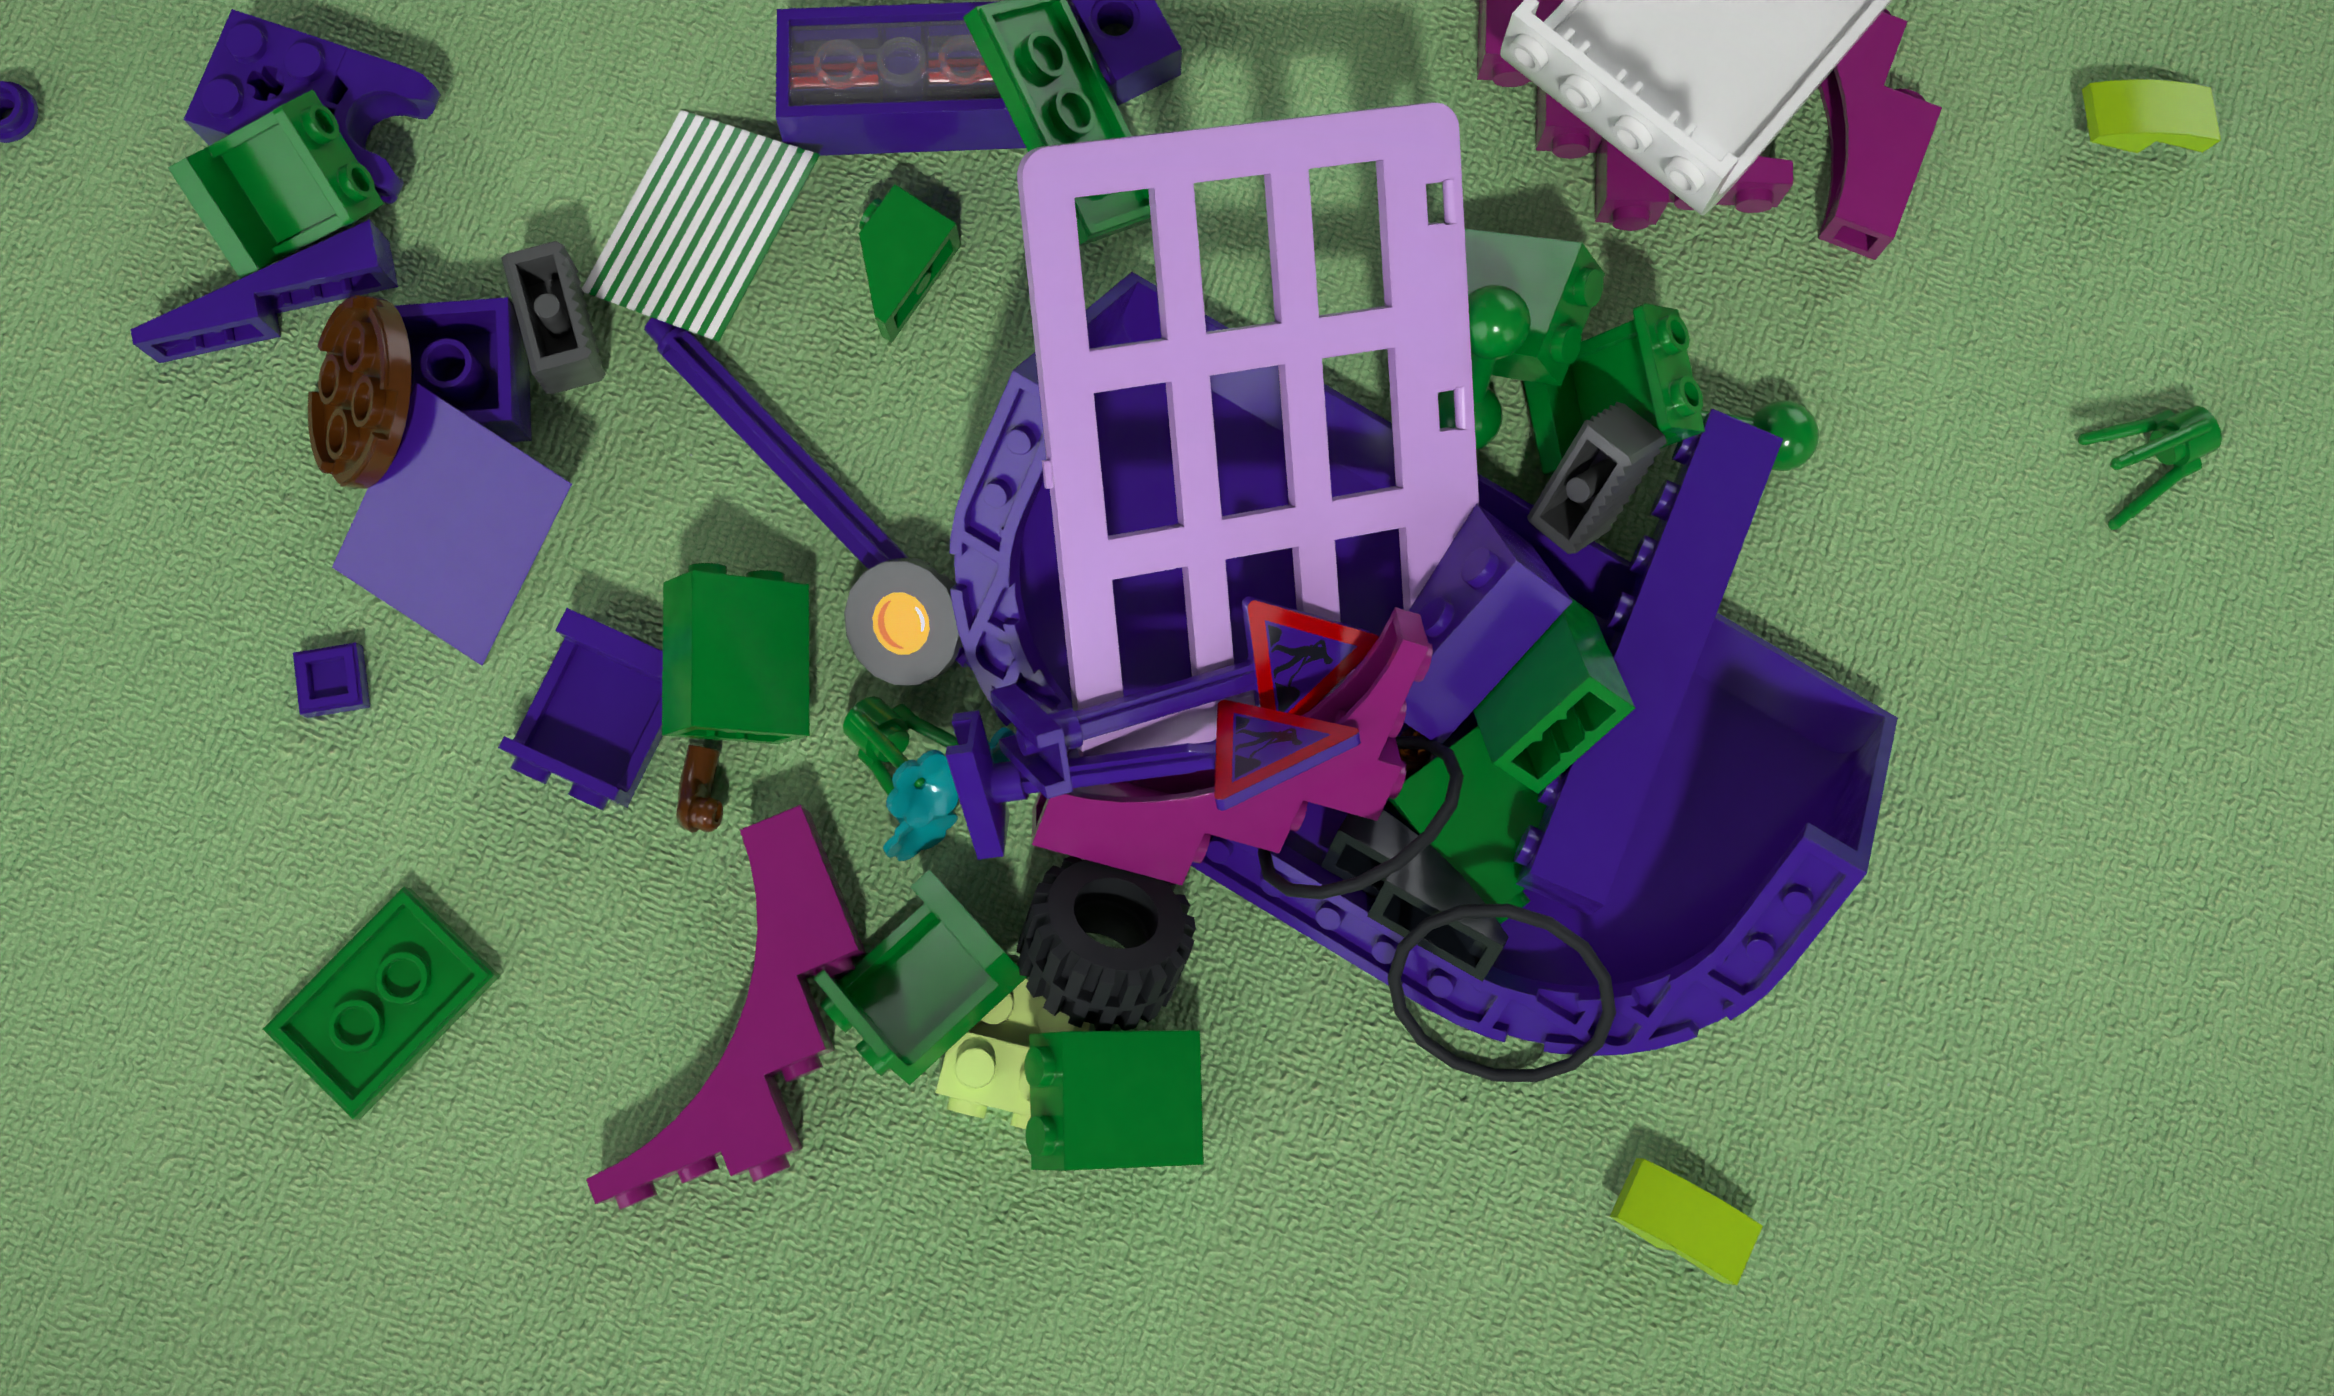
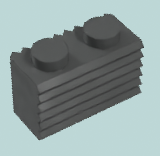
M557 241L507 253L501 257L532 375L535 376V379L540 383L545 393L555 394L602 381L606 373L601 366L603 361L598 355L600 350L595 343L597 339L592 332L594 328L589 321L591 316L586 309L588 305L583 298L584 292L580 287L581 281L577 276L578 270L565 246Z
M1616 402L1614 406L1610 405L1608 410L1604 409L1602 413L1598 412L1596 417L1592 416L1590 420H1585L1527 516L1528 522L1566 553H1577L1612 529L1611 524L1617 521V515L1624 511L1623 505L1628 503L1629 496L1636 492L1635 486L1642 483L1641 477L1648 473L1647 467L1654 463L1653 458L1660 454L1659 448L1667 444L1665 435L1627 405Z

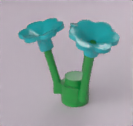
M872 696L861 700L849 711L843 723V732L860 748L858 758L873 772L888 795L886 807L900 824L895 829L894 835L884 844L883 850L887 857H896L898 861H906L917 855L921 850L934 847L945 838L946 830L951 828L958 820V816L953 809L959 800L947 758L941 751H927L917 761L908 760L902 754L910 740L907 730L912 729L946 748L947 746L958 745L956 736L916 716L905 704H899L891 709L880 697ZM1006 727L1000 728L989 742L995 763L1009 761L1001 752L999 739L1015 735L1012 730ZM883 762H891L897 769L893 777Z

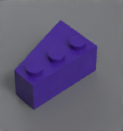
M1478 504L1473 508L1409 609L1410 612L1421 615L1427 641L1432 644L1433 653L1425 678L1421 682H1413L1405 699L1407 710L1404 723L1428 739L1435 740L1441 744L1446 741L1573 602L1531 543Z

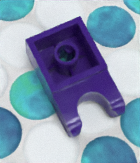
M232 9L183 120L210 146L272 112L284 103L314 90L321 103L334 115L339 126V132L357 161L372 176L375 190L383 203L392 204L397 201L404 184L403 180L395 174L386 159L366 150L368 135L376 124L389 117L407 116L416 119H428L433 114L441 96L437 88L423 74L408 67Z

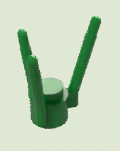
M2198 405L2178 414L2167 409L2149 418L2109 426L2079 435L2078 443L2089 445L2153 431L2150 436V442L2113 458L2110 462L2111 467L2114 470H2120L2154 455L2161 463L2165 465L2173 464L2174 468L2108 521V527L2111 530L2119 529L2182 478L2202 469L2201 457L2216 451L2221 446L2222 441L2221 429L2211 412Z

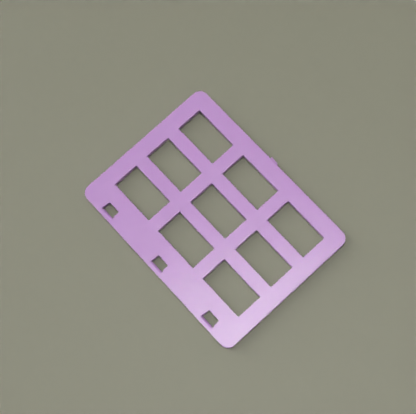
M1418 103L1034 148L1025 154L1018 166L1017 183L1047 460H1042L1044 488L1050 489L1073 710H1081L1124 697L1112 580L1182 567L1192 677L1234 664L1226 559L1292 548L1297 610L1341 622L1335 540L1399 528L1404 610L1409 611L1476 504L1479 505L1459 122L1453 110L1442 103ZM1376 161L1385 306L1319 315L1309 169ZM1264 174L1275 322L1206 332L1194 183ZM1442 182L1444 223H1428L1426 184ZM1148 189L1161 338L1089 349L1075 198ZM1387 349L1396 486L1332 497L1322 359ZM1278 365L1289 505L1222 516L1210 376ZM1166 382L1178 524L1108 536L1094 393ZM1454 390L1456 428H1440L1438 392ZM1355 669L1342 679L1321 701L1336 690ZM1253 690L1221 699L1255 706ZM1221 700L1083 740V745L1077 748L1080 757L1186 743L1211 742L1216 739L1217 704Z

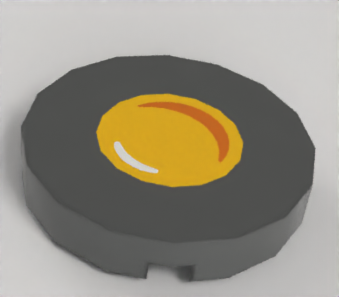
M895 558L866 570L850 589L844 611L846 637L857 660L873 676L893 685H919L946 673L956 662L954 660L958 656L959 649L963 647L957 630L950 589L955 583L945 573L939 574L934 568L927 566L930 563L918 558Z

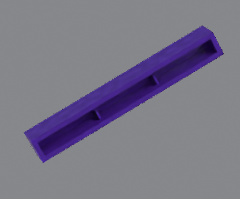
M1711 409L1703 419L1705 432L1677 443L1672 460L1681 463L1674 482L1666 479L1662 484L1650 512V515L1659 518L1652 538L1646 535L1641 538L1629 564L1628 570L1636 573L1637 577L1630 594L1623 591L1619 594L1606 623L1607 628L1615 631L1609 645V650L1634 703L1635 709L1539 793L1537 801L1546 805L1538 828L1532 825L1527 827L1514 856V862L1523 865L1516 885L1588 916L1605 906L1783 441L1781 437L1715 409Z

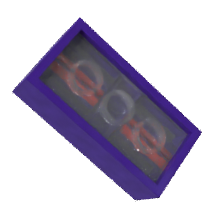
M999 1L777 9L776 120L783 143L818 153L820 156L1026 148L963 19L975 7Z

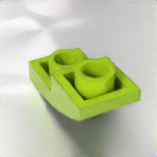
M2130 79L2089 83L2082 89L2090 142L2139 153L2157 141L2203 153L2221 141L2211 87L2178 81Z
M1644 1158L1635 1159L1609 1216L1656 1248L1674 1251L1719 1282L1736 1286L1763 1227L1718 1197Z

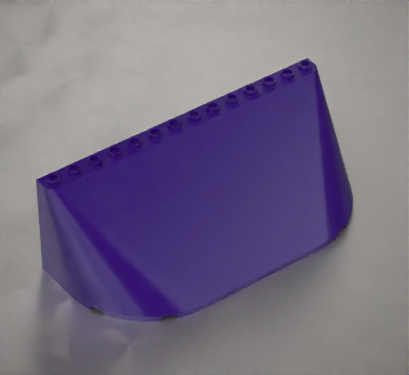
M1131 272L1086 309L1089 349L1160 339L1161 326L1157 286ZM1205 314L1206 332L1229 329ZM1035 352L1011 373L965 480L956 506L950 536L949 553L955 554L954 568L956 581L950 592L957 630L973 673L989 703L1005 726L1012 722L992 703L990 691L1011 684H1016L1047 714L1069 707L1073 709L1050 489L1044 488L1042 460H1047ZM1278 365L1211 375L1210 383L1222 516L1289 505ZM1166 382L1094 393L1108 536L1178 524ZM1324 384L1332 497L1396 486L1392 423ZM1477 473L1479 506L1531 543L1567 594L1594 614L1609 648L1615 631L1606 627L1608 617L1619 594L1622 591L1630 594L1637 577L1636 573L1628 570L1630 561L1595 541L1577 553H1566L1528 522L1527 516L1534 505ZM1399 528L1335 540L1341 623L1372 631L1380 637L1394 608L1397 607L1404 610ZM1292 548L1225 560L1234 664L1244 662L1248 658L1242 601L1245 597L1250 596L1297 610ZM1182 567L1112 580L1124 697L1192 677ZM1719 613L1715 616L1605 906L1588 916L1528 889L1523 890L1531 901L1522 908L1554 918L1587 941L1611 975L1616 1015L1603 1047L1592 1056L1625 1055L1657 1050L1682 1043L1697 1037L1699 1029L1718 1022L1726 1016L1729 1020H1732L1747 1011L1767 995L1790 971L1868 871L1898 718ZM1473 711L1446 739L1443 745L1448 748L1478 726ZM1403 723L1401 731L1397 736H1400L1401 733L1410 726L1406 723ZM1077 748L1067 751L1068 759L1080 757ZM1308 802L1306 815L1300 829L1296 832L1289 831L1280 853L1271 851L1275 871L1294 884L1322 886L1342 881V878L1320 866L1348 813ZM1384 806L1383 810L1392 815L1389 809ZM1213 835L1210 836L1209 846L1203 861L1200 864L1192 862L1191 866L1389 986L1387 979L1397 945L1404 937L1367 917L1376 900L1374 896L1359 890L1322 900L1288 897L1264 880L1257 854L1259 848ZM1510 918L1501 923L1500 925L1509 938L1483 982L1418 945L1409 951L1401 976L1404 995L1456 1025L1501 1042H1505L1509 1035L1522 1040L1543 1043L1544 1052L1572 1055L1593 1037L1603 1011L1598 980L1579 952L1545 929Z

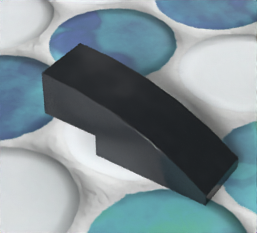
M1384 810L1378 821L1348 813L1338 829L1320 867L1343 880L1354 878L1396 856L1418 835ZM1430 844L1402 869L1362 889L1376 898L1367 917L1404 938L1424 918L1462 904H1486L1464 877ZM1495 917L1463 918L1431 930L1417 945L1483 982L1509 937Z

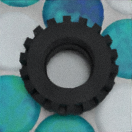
M1074 856L1064 858L1061 868L1053 865L1045 873L1042 883H1038L1018 940L1016 952L1020 953L1017 965L1020 968V975L1029 977L1026 988L1033 998L1043 996L1046 999L1044 1009L1054 1016L1059 1012L1070 1017L1068 1024L1082 1028L1083 1022L1094 1024L1095 1031H1110L1113 1024H1118L1123 1031L1136 1028L1140 1018L1148 1023L1158 1016L1161 1006L1166 1007L1171 999L1195 941L1192 939L1196 930L1195 919L1187 915L1190 904L1186 896L1175 894L1173 891L1176 884L1083 860ZM1086 933L1107 936L1120 943L1124 948L1106 946L1095 941Z

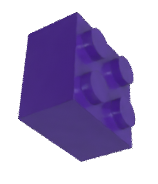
M508 297L395 305L402 317L409 340L411 393L415 384L418 383L507 442L532 441L529 360L514 304Z

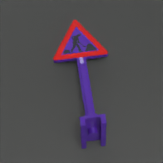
M1248 596L1242 601L1248 647V658L1244 662L1077 711L1069 707L1047 714L1016 684L991 690L992 703L1016 726L1017 730L1015 735L999 739L1000 750L1046 799L1073 792L1067 751L1081 747L1083 740L1253 690L1255 706L1303 716L1365 658L1379 636L1369 630Z
M1221 700L1217 704L1216 739L1211 742L1186 743L1070 758L1068 763L1073 788L1215 769V802L1217 809L1224 811L1358 746L1361 740L1359 730L1355 727L1240 702ZM979 710L954 713L952 725L958 745L947 746L946 758L977 859L1003 857L1010 817L1006 802L1027 800L1029 794L1039 793L1040 791L1011 761L994 762Z

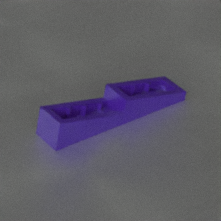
M369 219L132 328L133 345L156 362L164 363L281 337L278 313L398 287L390 242Z

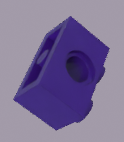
M1067 0L1117 106L1181 75L1182 48L1155 0ZM1110 24H1122L1130 29L1120 36H1111L1102 31L1103 28Z

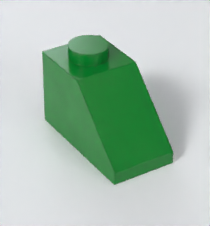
M895 184L884 199L878 197L869 204L859 224L861 230L859 237L875 319L881 336L891 343L961 246L955 222Z

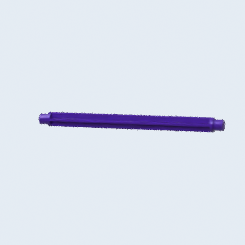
M651 318L646 323L644 331L658 345L657 351L867 569L891 559L909 558L690 331L655 318ZM962 647L959 649L955 660L962 668L968 666L972 670Z

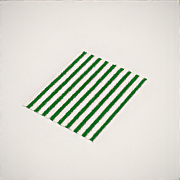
M681 110L583 285V292L719 342L820 154Z

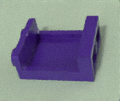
M566 608L555 630L564 637V640L514 739L512 740L504 736L498 748L515 757L510 768L543 784L547 783L551 774L573 783L568 795L604 811L609 800L628 808L663 737V651Z

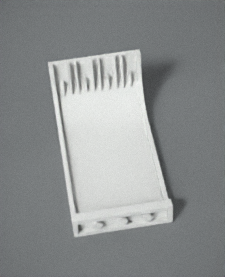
M1524 0L1512 13L1501 46L1500 55L1511 66L1703 216L1734 186L1892 0H1564L1544 22L1535 16L1539 2L1537 0Z

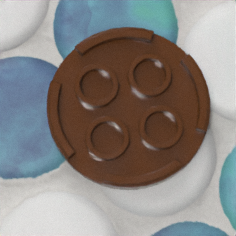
M354 295L347 298L334 310L319 339L317 347L320 351H326L327 354L319 373V392H308V428L313 455L321 472L331 474L341 487L365 489L376 484L384 476L399 448L410 402L411 354L407 331L396 307L385 299Z

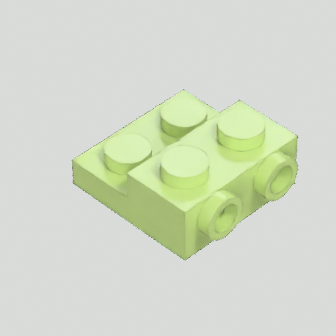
M1025 979L946 1052L935 1093L949 1096L947 1110L985 1119L987 1107L989 1106L1013 1112L1010 1125L1026 1129L1027 1123L1031 1118L1030 1085L1026 1080L1024 1069L1026 1054L1030 1049L1029 1034L1089 1031L1091 1023L1083 1022L1082 1028L1068 1024L1070 1017L1062 1012H1059L1056 1016L1052 1015L1043 1008L1046 1002L1043 996L1033 998L1026 988L1028 979Z

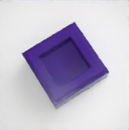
M355 642L293 653L300 715L311 718L370 708L364 648L362 645Z

